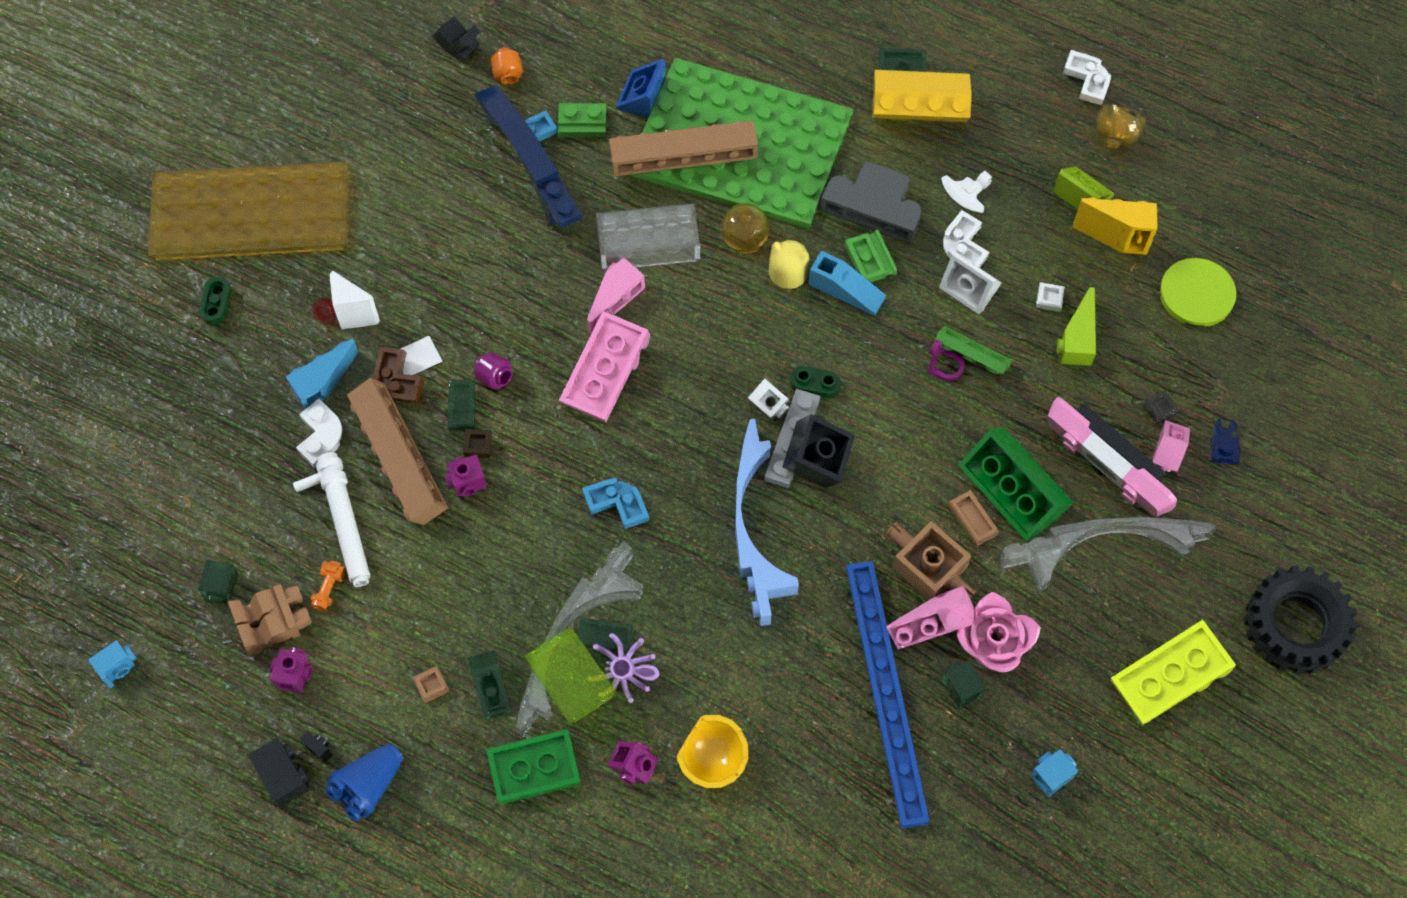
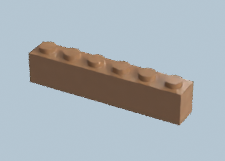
M738 121L730 124H714L706 127H690L682 130H666L658 133H642L640 135L618 136L609 139L614 177L758 158V141L754 121Z
M370 377L347 394L351 402L350 408L359 418L362 424L360 426L362 432L369 437L372 443L371 450L380 459L383 465L381 467L382 472L390 479L393 485L392 491L404 507L403 513L410 522L425 525L448 509V506L387 387L383 382Z

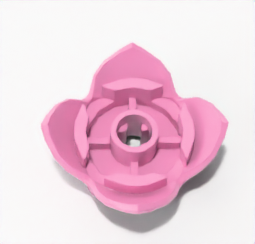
M991 592L976 605L973 625L958 629L957 638L963 649L975 657L978 663L994 671L1009 672L1019 665L1021 656L1035 645L1041 627L1031 617L1015 615L1010 603L1005 598ZM993 633H996L997 637L1002 639L995 641L991 637Z

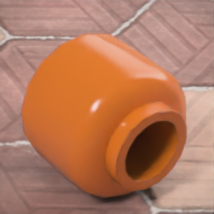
M500 48L490 59L493 76L501 84H514L523 74L520 55L514 50Z

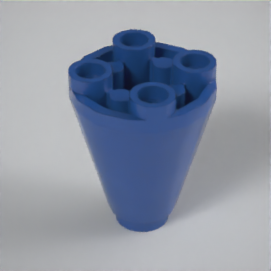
M387 744L385 747L381 746L331 773L327 777L329 786L325 789V792L330 799L335 802L339 801L346 808V814L353 821H358L360 818L365 819L372 813L400 768L403 756L392 744Z

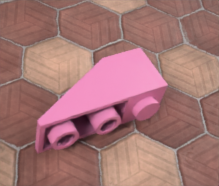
M964 586L938 594L890 623L886 628L897 649H901L973 625L974 606Z

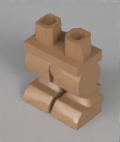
M281 584L274 586L273 589L257 592L252 597L250 604L246 606L241 603V600L228 602L249 656L260 654L264 648H271L275 643H281L291 637L300 636L299 629L312 623L306 607L291 612L290 606L303 602L298 585L282 589Z

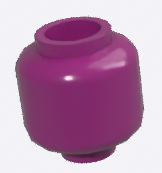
M488 352L479 357L475 362V378L487 387L499 389L511 381L513 374L511 363L504 357Z

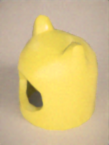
M786 240L780 243L774 242L769 260L770 279L777 286L786 289L797 288L804 284L808 278L810 264L809 253L805 246L793 240Z

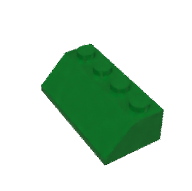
M1005 427L990 429L958 464L1025 541H1029L1055 522L1074 503Z

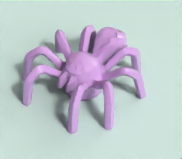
M611 633L609 637L618 646V657L597 644L593 645V649L613 660L612 662H606L611 666L606 667L605 670L611 672L602 676L588 677L587 680L589 682H599L614 677L611 687L605 692L599 693V697H606L616 690L619 681H621L623 692L628 702L632 703L634 698L629 692L627 680L648 692L650 690L649 686L643 684L632 675H636L644 681H653L660 675L658 669L653 665L643 664L634 666V664L653 660L655 655L651 654L630 659L635 650L644 643V640L640 638L624 656L622 642L615 634Z

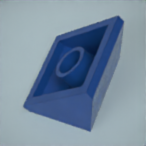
M660 59L631 70L616 108L624 112L649 118L666 79L665 61Z

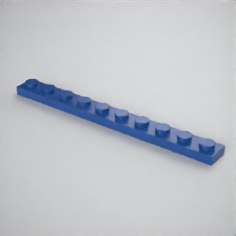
M873 561L846 565V572L900 827L903 829L927 825L930 820L890 637L886 628L887 624Z

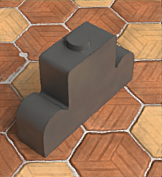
M868 161L864 163L855 184H852L851 180L845 176L833 177L824 191L820 207L821 212L874 231L879 230L882 234L910 244L918 229L922 210L917 202L912 200L904 201L910 181L908 175L894 171L890 167H883Z

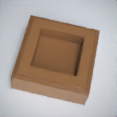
M438 666L412 677L424 703L450 692Z

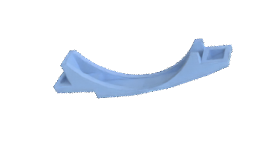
M750 419L744 438L737 478L735 536L740 578L747 577L749 593L754 592L755 601L751 602L753 617H758L760 626L771 624L772 615L769 599L797 595L799 584L797 577L776 568L758 552L744 527L741 504L745 489L755 472L770 459L771 450L770 440L759 441L755 419Z

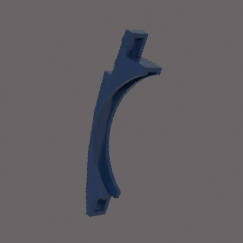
M496 84L475 93L477 101L486 114L488 123L496 125L503 132L519 156L537 192L549 224L552 226L557 223L561 229L582 219V213L561 181L557 168L506 95Z

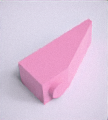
M624 257L618 263L611 264L604 275L587 317L588 332L592 334L602 311L615 315L645 289V276Z

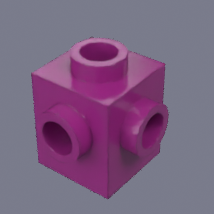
M477 454L470 457H458L452 462L447 463L449 473L444 474L449 489L454 488L457 497L470 496L478 490L487 488Z
M290 648L289 650L280 649L278 656L274 657L271 662L270 672L272 674L270 681L275 688L301 694L305 681H309L311 678L313 665H311L308 656L303 650L297 648Z
M618 741L607 766L620 775L619 779L629 785H634L635 782L647 784L654 772L658 758L652 755L650 748L642 743Z

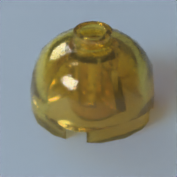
M1104 105V108L1100 107L1097 115L1096 130L1100 138L1106 141L1105 144L1108 147L1119 149L1120 146L1133 144L1141 136L1146 119L1139 113H1136L1135 117L1128 114L1130 109L1116 105Z
M741 203L733 206L725 213L721 222L722 240L727 247L729 245L738 253H752L760 250L769 238V220L765 212L758 206L750 203Z

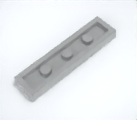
M796 389L764 481L789 489L794 473L782 468L796 421L810 414L815 416L821 396Z

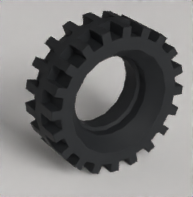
M1298 565L1292 566L1288 571H1284L1281 568L1273 576L1268 575L1253 593L1245 610H1248V614L1244 618V624L1249 625L1250 628L1246 635L1248 639L1254 638L1256 641V645L1253 647L1255 652L1258 653L1263 650L1268 655L1264 660L1265 662L1270 664L1274 660L1280 663L1278 669L1281 671H1285L1288 667L1294 668V674L1301 675L1304 670H1309L1310 674L1322 667L1324 669L1328 668L1352 643L1354 639L1352 634L1358 623L1353 622L1357 610L1356 608H1349L1348 605L1352 597L1349 593L1342 595L1339 591L1342 584L1339 581L1333 585L1327 580L1330 574L1323 572L1321 576L1315 575L1314 567L1309 566L1305 571H1299ZM1295 599L1313 607L1321 617L1323 624L1320 638L1311 644H1300L1292 642L1282 635L1274 619L1275 610L1279 604L1286 600Z

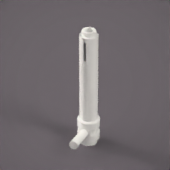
M334 452L325 453L317 458L316 468L318 473L294 482L293 486L296 492L321 483V487L327 495L349 581L353 583L354 587H362L369 583L370 572L346 488L347 477L345 472L342 471V459Z

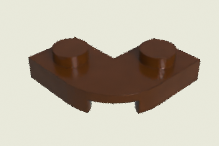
M380 347L374 370V379L385 384L393 400L419 403L425 379L421 376L402 374L407 352L403 349Z

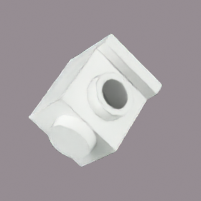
M766 379L748 397L750 402L772 420L775 416L780 419L789 409L786 405L789 399ZM769 398L776 400L775 405L772 407L766 404Z

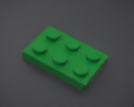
M568 729L486 749L499 805L581 785Z

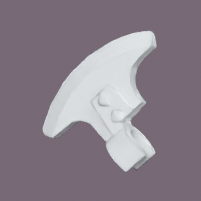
M984 171L978 176L976 181L969 177L962 181H954L947 175L942 177V183L946 192L955 202L971 211L984 212V206L977 200V195L992 182L990 174Z

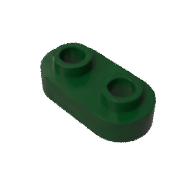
M213 277L205 283L199 314L206 324L217 325L226 317L231 288L225 278Z
M800 366L792 371L790 385L795 391L799 389L823 398H832L839 393L841 380L832 371ZM805 375L807 379L802 380L799 376ZM830 380L832 384H825L824 381Z

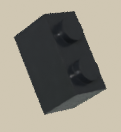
M277 737L248 754L269 795L278 808L283 807L309 791L305 785V782L309 779L302 766L295 767L292 759L296 755L289 743L283 745Z

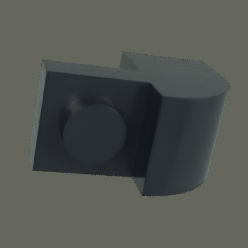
M453 16L432 37L447 53L458 60H464L480 45L475 37L481 31L475 25L467 30Z

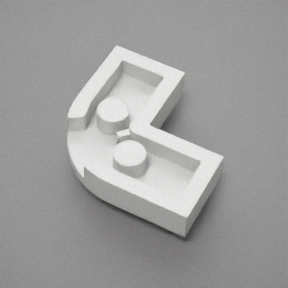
M1071 50L1063 74L1085 80L1079 99L1102 105L1111 80V74H1108L1107 70L1101 65L1102 60Z
M961 210L945 231L943 248L949 258L956 252L979 268L988 258L989 252L971 241L981 228L982 222Z
M320 399L316 400L299 414L301 419L314 433L299 444L296 449L313 468H316L317 458L320 455L335 452L339 448L342 437V425L339 418Z

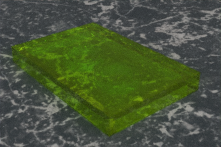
M571 627L524 656L570 725L617 695L616 690Z

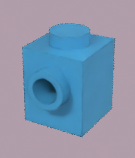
M1059 749L1054 754L1048 751L1037 760L1039 765L1034 768L1030 776L1044 794L1050 797L1071 781L1078 773V770L1076 769L1077 765L1074 759Z

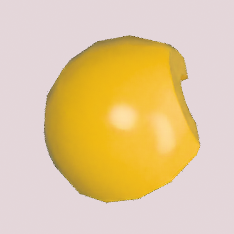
M704 715L700 717L677 754V761L683 774L693 783L705 788H721L734 782L744 771L749 758L748 743L742 729L733 720L720 715Z

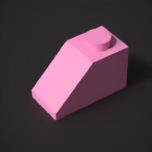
M1165 420L1152 462L1163 471L1170 472L1174 470L1178 472L1189 444L1190 428Z

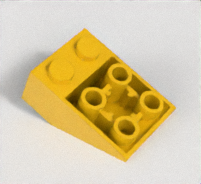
M1094 197L1082 198L1073 222V228L1121 253L1147 255L1157 231V203H1148L1146 201L1131 202L1120 199L1102 200Z

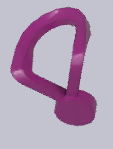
M936 339L930 350V355L933 356L928 369L929 373L945 381L959 379L965 369L963 359L955 353L942 349L943 342ZM938 353L956 360L959 363V370L954 374H945L935 368L934 365Z

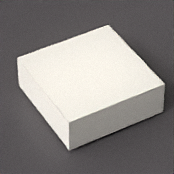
M1040 282L1036 308L1060 312L1065 287Z

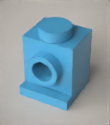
M116 640L88 660L102 681L109 688L115 686L112 681L127 675L130 669L135 666L133 661L137 657L128 645L122 647Z

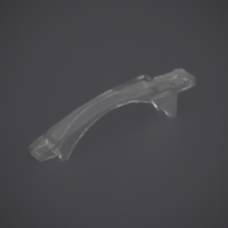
M1152 517L1095 519L1051 527L1046 537L1047 539L1045 537H1038L1027 544H1010L1003 549L1000 562L1003 569L1028 563L1038 591L1046 590L1053 569L1062 556L1072 547L1088 538L1107 533H1133L1159 541L1173 549L1180 556H1184L1190 553L1188 548L1194 547L1195 542L1210 539L1216 527L1214 524L1199 521Z
M622 542L618 548L614 547L607 557L608 562L603 568H598L591 579L592 582L584 577L581 579L557 615L537 656L521 704L516 728L522 738L539 716L548 722L553 716L546 694V669L552 649L565 629L578 617L595 607L615 601L639 600L642 597L643 585L622 572L633 557L632 547L625 542Z

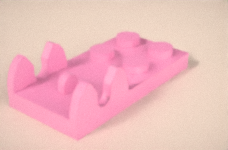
M602 311L559 399L560 403L607 422L631 370H635L639 365L641 350L648 347L650 340L649 330Z

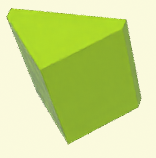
M1078 167L1061 169L1053 190L1056 195L1076 209L1079 208L1082 198L1094 197L1110 200L1115 194Z

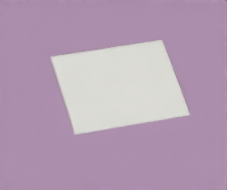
M430 336L401 348L407 352L403 374L414 375L443 362Z

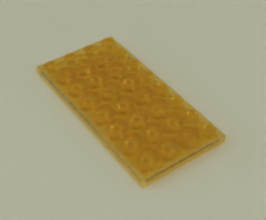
M345 161L153 172L148 257L151 261L348 249V163Z

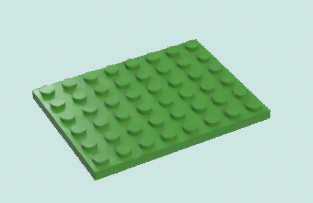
M674 58L642 133H658L666 130H682L690 127L754 121L758 141V158L630 174L629 176L810 229L854 109Z

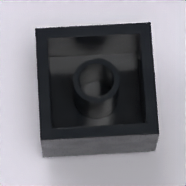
M810 414L796 421L782 468L825 488L838 484L842 481L855 435Z

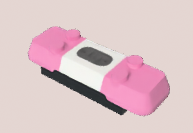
M1060 397L1053 401L1047 416V424L1065 440L1062 444L1068 451L1073 454L1078 451L1124 491L1121 495L1127 502L1132 505L1137 502L1153 517L1156 518L1175 508L1177 498L1162 484L1165 473L1162 469L1085 404L1076 411Z

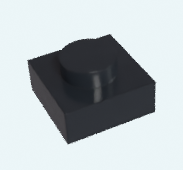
M306 732L299 739L304 748L324 764L332 757L327 748L330 744L319 734L313 737L310 733Z

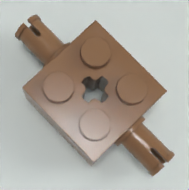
M932 521L915 537L899 525L898 522L893 524L894 528L891 526L888 529L886 535L903 548L895 556L892 568L924 597L930 600L945 590H953L964 586L971 600L976 596L977 591L960 578V575L968 568L971 555Z

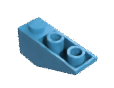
M824 251L820 252L810 269L808 285L871 315H876L886 298V294L845 261Z
M353 338L347 342H341L335 349L315 357L312 362L294 369L286 376L291 390L304 409H307L318 399L321 401L327 399L359 353Z

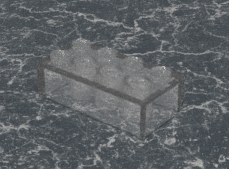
M694 203L596 213L602 271H606L611 264L618 263L623 257L634 267L700 261V241Z

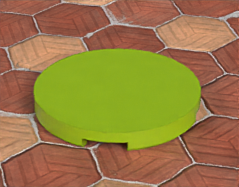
M1188 258L1178 261L1165 272L1161 281L1160 299L1164 308L1173 318L1183 324L1186 322L1193 325H1203L1204 327L1218 324L1229 315L1236 301V287L1231 276L1220 265L1206 259Z

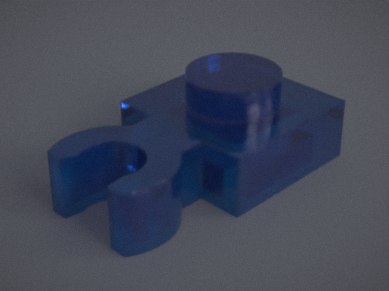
M1218 419L1214 426L1217 435H1213L1211 438V462L1237 465L1240 461V437L1232 436L1236 429V422L1232 420L1229 424V429H1225L1221 425L1222 420Z

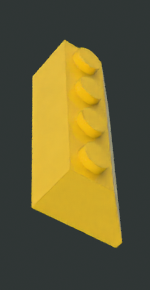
M874 70L872 118L968 122L971 115L972 95L970 74Z

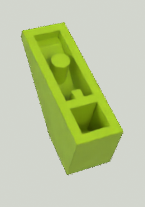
M1093 287L1089 288L1067 325L1062 339L1057 341V354H1061V364L1091 366L1096 355L1095 288Z

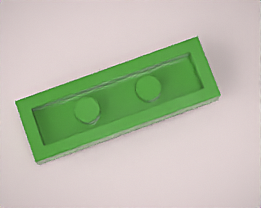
M946 326L939 330L935 340L943 342L942 347L949 351L956 350L963 354L962 356L966 360L974 363L979 362L994 374H1004L1012 362L1006 356Z

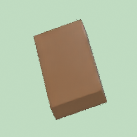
M971 490L948 502V507L976 547L998 536L999 530Z

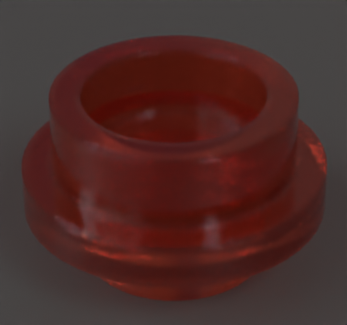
M320 298L314 303L313 314L317 320L328 323L337 317L332 299Z

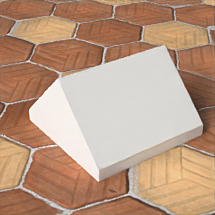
M954 252L939 288L980 315L1002 282Z
M332 271L330 273L332 302L341 330L378 324L380 319L373 297Z

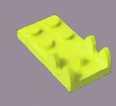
M1201 620L1111 677V682L1143 726L1193 693L1203 691L1215 679L1225 677L1235 668L1236 664L1206 623Z

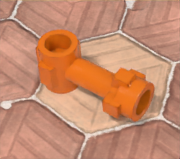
M332 560L330 562H323L320 569V577H324V581L319 593H313L310 599L312 601L311 607L314 609L326 611L327 607L331 606L333 600L329 598L334 582H342L346 574V567L342 566L341 563Z

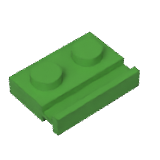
M559 103L558 137L606 138V103Z
M875 230L871 234L865 233L845 240L846 250L856 271L869 282L884 279L890 274L896 275L897 268L879 230Z

